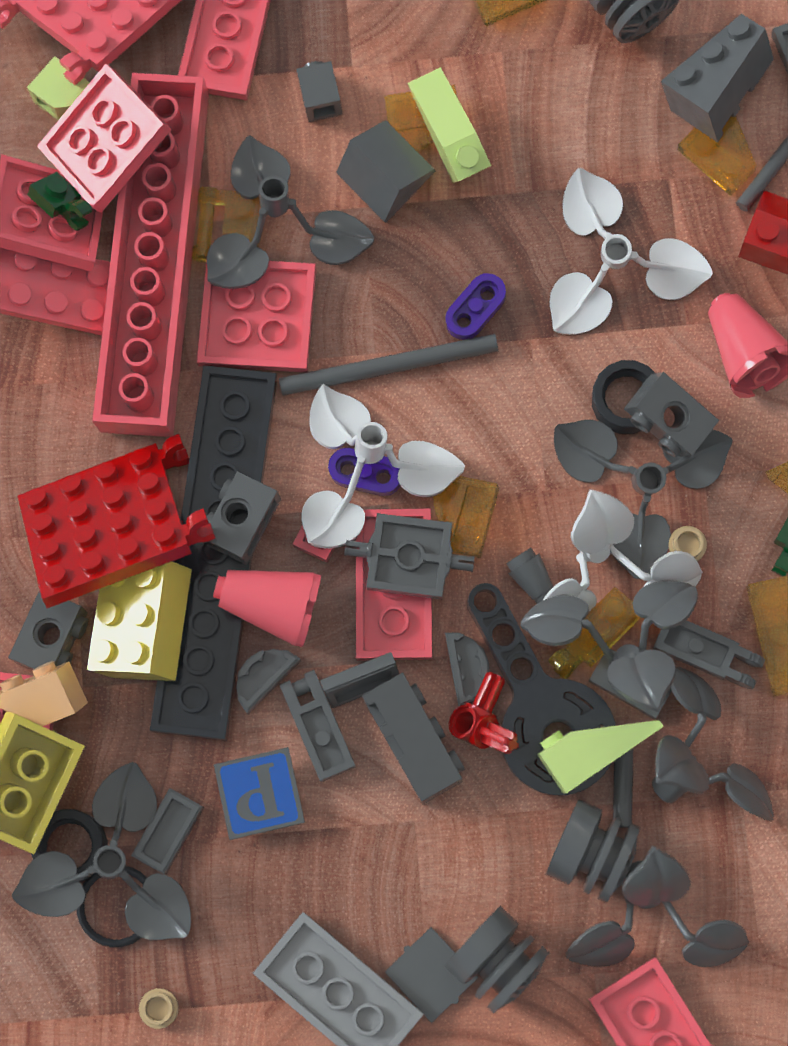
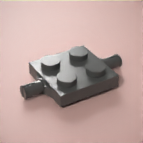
M377 513L375 531L369 543L346 540L344 556L367 558L369 567L367 590L440 600L443 599L445 579L450 573V569L473 572L475 556L452 554L450 544L452 523Z

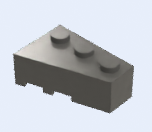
M740 14L661 80L670 110L718 143L723 136L722 128L730 117L737 115L740 110L739 103L747 91L752 92L774 60L766 29Z
M402 672L362 695L368 710L423 805L463 782L459 773L464 771L465 768L455 750L447 752L440 739L446 737L436 717L434 716L429 719L422 706L427 702L416 683L410 686Z

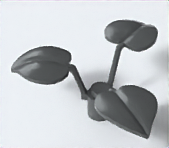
M248 135L234 157L231 168V182L234 190L243 198H260L261 209L259 210L255 235L251 243L246 236L238 233L225 234L217 238L211 245L207 255V280L212 285L226 289L244 288L260 280L266 273L269 265L268 254L257 247L261 240L265 219L267 216L280 217L288 209H291L308 234L313 235L310 240L312 254L319 261L329 265H341L355 259L373 244L374 236L361 221L347 213L336 210L319 213L315 218V228L311 227L296 206V200L289 198L287 183L291 176V170L286 158L278 151Z
M580 420L572 423L558 424L554 429V448L557 458L563 469L574 479L582 482H595L600 479L605 467L632 475V486L637 493L643 495L638 515L632 513L634 527L630 536L623 542L613 545L642 571L649 574L656 560L667 553L671 537L670 527L664 517L657 514L645 516L648 503L651 501V495L657 493L665 486L666 474L675 471L677 481L687 488L700 489L711 485L721 474L733 442L732 438L728 435L712 429L692 456L679 457L677 455V457H673L663 451L665 458L671 463L670 465L662 468L656 463H646L639 468L609 461L617 452V439L611 428L600 421ZM613 556L630 573V575L633 578L641 579L628 567H626L622 562H620L615 556Z
M675 581L654 582L640 589L633 599L635 614L645 618L641 626L639 647L632 644L623 645L617 650L616 654L612 653L592 622L585 619L589 613L588 604L574 596L560 595L541 601L526 613L521 620L520 626L535 640L550 646H562L571 643L581 635L582 627L587 629L607 657L608 664L610 665L608 668V679L611 686L632 702L658 712L668 689L674 681L676 668L673 659L669 655L658 650H647L648 630L652 623L663 630H669L684 623L696 607L698 592L696 587L689 583Z
M675 666L676 675L671 685L673 694L682 706L690 712L697 714L698 721L685 742L672 735H666L660 740L656 753V777L652 780L654 791L663 801L672 804L687 791L694 794H703L708 790L710 784L721 781L726 783V791L736 804L749 813L772 822L774 820L772 803L765 786L756 774L740 764L733 763L727 767V773L721 772L708 777L705 768L697 761L695 756H692L689 749L691 744L706 723L707 717L712 720H717L721 717V704L715 691L704 679L692 671Z
M128 763L112 772L102 782L94 795L92 812L95 821L103 827L115 826L110 845L101 847L95 853L94 865L77 874L76 863L67 854L49 851L37 856L27 866L12 893V898L17 904L29 912L41 916H66L77 910L84 902L85 891L79 881L94 873L108 880L120 877L137 893L129 898L125 906L126 922L136 935L148 940L185 938L188 936L191 927V911L186 894L179 883L167 875L155 873L145 880L141 888L125 871V855L117 847L122 828L129 832L140 831L149 825L157 811V799L154 790L137 763Z
M652 847L644 860L631 864L626 875V881L623 885V895L627 904L624 925L621 927L615 921H606L592 926L571 944L565 955L572 962L593 967L611 966L621 962L631 954L635 947L634 938L628 934L632 930L634 905L643 909H650L661 902L684 938L689 941L682 949V955L692 965L714 967L727 963L742 953L750 942L745 929L738 923L729 920H717L707 923L697 931L696 935L691 933L671 904V902L679 900L689 891L691 886L689 874L673 857L656 847Z

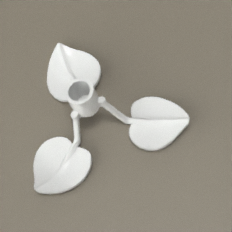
M578 168L574 172L564 193V220L570 230L580 236L589 235L597 229L599 235L605 239L601 249L603 265L593 283L587 275L579 272L566 274L555 283L550 295L552 326L556 333L576 335L588 332L602 324L611 311L612 297L608 291L598 286L601 284L609 268H623L629 260H634L642 267L649 268L646 275L647 286L656 296L666 300H677L689 295L711 278L713 271L699 251L677 239L668 238L655 242L650 248V261L640 257L637 252L632 251L631 243L625 236L620 234L612 235L603 228L615 224L621 216L623 200L618 189L609 181L593 175L583 168Z
M323 384L317 391L311 405L309 425L312 436L320 445L328 449H338L346 442L350 446L355 445L357 463L344 498L333 491H321L314 493L305 502L301 521L307 541L312 546L318 548H338L344 546L346 540L353 541L361 533L365 523V512L360 506L349 502L353 497L365 463H377L386 454L392 466L400 468L398 482L401 487L418 497H431L443 492L463 473L465 465L449 451L425 441H410L403 444L399 449V460H397L392 451L393 445L386 444V429L379 423L371 422L370 413L367 408L358 400L336 392Z
M589 490L585 505L576 519L571 532L572 542L580 551L576 559L580 564L582 581L579 584L575 579H565L556 584L543 600L560 595L580 598L588 604L589 613L585 618L588 620L595 610L597 599L592 591L587 590L590 585L587 562L601 563L609 557L610 553L639 578L647 581L644 586L659 581H675L689 583L696 587L703 572L697 560L691 554L683 551H673L661 556L653 564L650 574L642 571L613 545L623 542L630 536L634 527V517L631 511L613 496L596 490Z

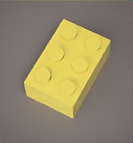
M171 561L99 589L87 670L112 678L176 681L192 569Z
M7 711L0 723V840L35 854L85 746Z

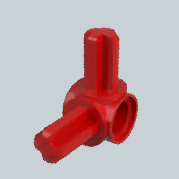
M492 672L486 673L473 704L466 702L465 705L458 706L452 712L448 724L449 731L455 738L480 749L492 747L504 754H510L513 749L517 750L519 746L517 742L518 735L500 726L496 719L497 716L492 714L505 684L503 677Z

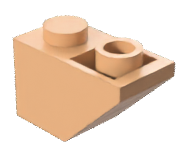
M51 661L32 670L34 674L32 677L23 680L21 674L0 683L2 689L0 690V708L41 726L73 715L88 703L70 662L56 666L54 661Z

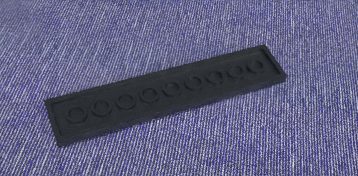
M203 366L181 514L183 525L186 524L187 518L192 513L204 508L206 515L210 512L215 513L222 501L219 499V494L227 479L233 480L237 471L263 484L278 378L276 373ZM244 509L234 511L230 516V523L235 525L243 523L247 519L248 511ZM198 542L190 545L192 554L175 560V563L192 569L176 681L157 680L150 731L227 741L244 620L218 607L220 599L213 598L218 575L226 577L228 570H251L253 555L248 564L245 565L207 546L205 542Z

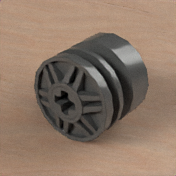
M588 0L597 13L600 15L606 14L605 24L613 30V35L620 43H630L654 30L674 11L679 3V0Z
M578 799L545 875L569 885L578 872L581 871L587 874L583 892L589 895L598 879L603 882L598 899L607 903L611 895L622 885L637 851V836L640 827L631 823L622 839L616 836L622 818L616 817L605 831L599 828L602 809Z
M501 906L486 919L445 965L462 984L469 982L478 974L484 979L475 994L479 1000L491 987L498 993L487 1006L493 1014L498 1009L517 999L538 976L545 958L550 954L543 946L531 959L524 953L527 947L535 940L532 935L515 945L510 939L517 930L519 923Z

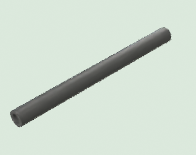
M491 334L281 377L279 382L282 396L319 389L323 384L329 387L499 352L496 335Z

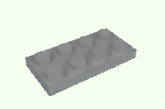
M305 912L301 913L253 972L258 979L336 1046H399L424 1015V1013Z

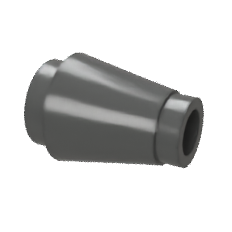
M532 548L527 549L506 563L511 571L508 574L536 604L543 601L547 593L553 588L540 553L536 555Z

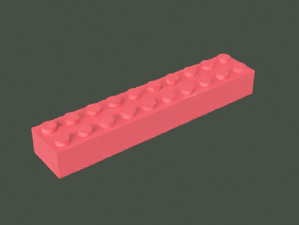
M132 73L130 86L172 130L118 193L92 421L100 433L171 437L174 434L209 93L204 77Z

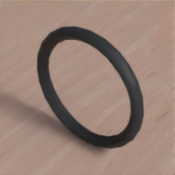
M130 866L125 867V871L144 884L147 877L142 872ZM97 873L88 878L82 886L85 891V899L90 887L101 878ZM85 899L77 909L79 924L83 931L100 945L112 948L125 947L142 938L135 933L123 939L105 938L97 934L89 925L85 915Z

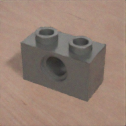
M664 372L650 374L624 408L632 416L630 419L632 424L645 433L650 431L660 440L658 443L659 447L673 457H677V455L679 457L692 456L719 422L712 413ZM667 408L674 414V423L671 427L667 426L664 421V412Z
M237 471L233 480L227 479L219 494V499L222 501L216 512H210L207 515L216 539L205 543L207 546L247 565L273 517L281 497L277 490ZM238 509L248 511L247 519L243 523L238 525L230 523L229 519L234 511Z
M39 590L8 658L16 664L31 670L51 661H54L56 666L66 662L71 664L73 653L70 651L76 638L81 639L87 629L89 619L86 616L88 612L81 605L71 601H66L47 609ZM51 628H59L60 637L57 642L52 645H45V633Z

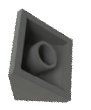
M385 120L350 140L336 173L387 223L436 170Z

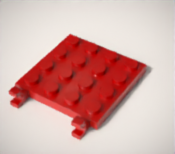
M180 434L166 439L160 450L157 444L154 443L17 495L41 598L47 609L192 554L190 545L216 539L204 508L192 513L187 518L186 524L183 525L166 472V469L189 464L190 458L186 448L183 449L184 445Z

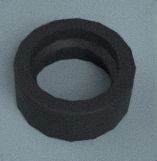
M621 360L608 365L599 373L592 390V409L597 420L618 434L641 432L632 424L631 418L619 417L608 408L605 401V393L608 386L618 378L633 377L644 383L650 374L655 372L648 365L636 360Z
M61 809L53 813L35 854L31 853V855L35 859L37 856L47 852L49 837L59 826L77 824L88 832L92 842L91 853L87 861L80 867H77V874H79L89 866L94 865L95 853L101 847L108 845V841L103 827L95 821L94 817L75 809ZM90 875L89 877H87V878H85L84 880H81V881H79V882H82V881L87 880V879L90 878L92 875Z

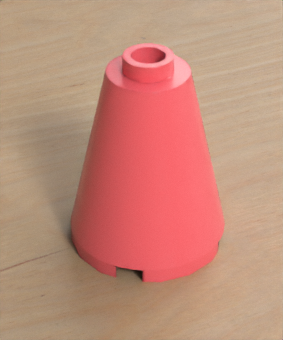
M724 293L717 296L711 303L708 316L733 393L739 398H750L755 396L752 390L763 386L767 392L788 378V340L739 294Z
M228 570L226 577L218 575L213 598L220 599L218 607L293 646L303 647L314 603L316 602L321 575L314 572Z

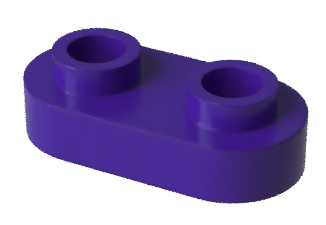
M490 273L477 276L449 307L446 313V327L454 338L466 340L475 337L502 307L506 298V288L501 278ZM485 291H490L494 294V297L490 300H484L481 294ZM461 318H467L471 321V324L467 327H461L457 322Z
M339 449L333 453L329 460L328 469L330 476L339 486L349 487L353 473L345 475L341 472V469L346 464L356 466L357 456L355 449ZM385 456L377 463H365L355 490L378 496L392 495L401 486L398 482L400 468L393 467L388 457ZM387 473L391 478L389 482L381 484L377 481L378 475Z

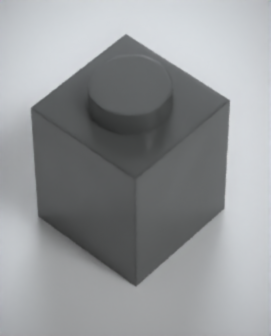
M313 61L307 63L302 68L296 69L308 123L343 115L331 61L325 63Z

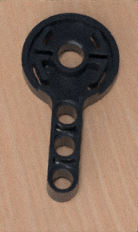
M489 583L475 586L467 599L468 611L512 691V700L504 713L501 725L518 735L517 742L519 746L517 750L513 749L510 754L503 753L509 769L523 784L535 791L548 795H570L589 788L600 780L611 763L568 793H563L555 781L545 782L552 781V776L540 770L534 764V761L538 759L536 761L538 766L548 772L537 754L544 750L540 743L543 741L544 731L549 724L553 722L564 723L570 728L571 732L601 728V724L603 727L616 726L610 708L602 697L590 687L577 681L555 679L548 676L540 666L500 590ZM481 592L490 593L495 599V608L489 612L478 610L474 604V597ZM504 625L511 629L513 641L510 645L500 646L495 643L492 637L495 627ZM524 659L530 664L531 675L528 679L518 680L512 675L511 664L514 660ZM565 692L575 693L578 697H580V698H582L583 700H585L586 702H588V703L593 707V709H591V708H590L585 702H583L582 700L576 698V696H575L574 694H571V693H566V694H564V693H565ZM518 717H521V718L524 719V723H523V737H524V741H525V742H528L527 744H524L523 741H522V735H521L522 720L517 719Z

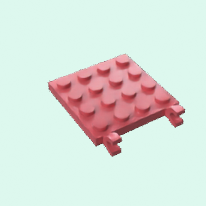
M0 0V28L6 27L18 12L24 14L72 51L62 57L59 62L67 70L64 73L65 78L76 85L91 68L99 72L105 64H111L181 0Z

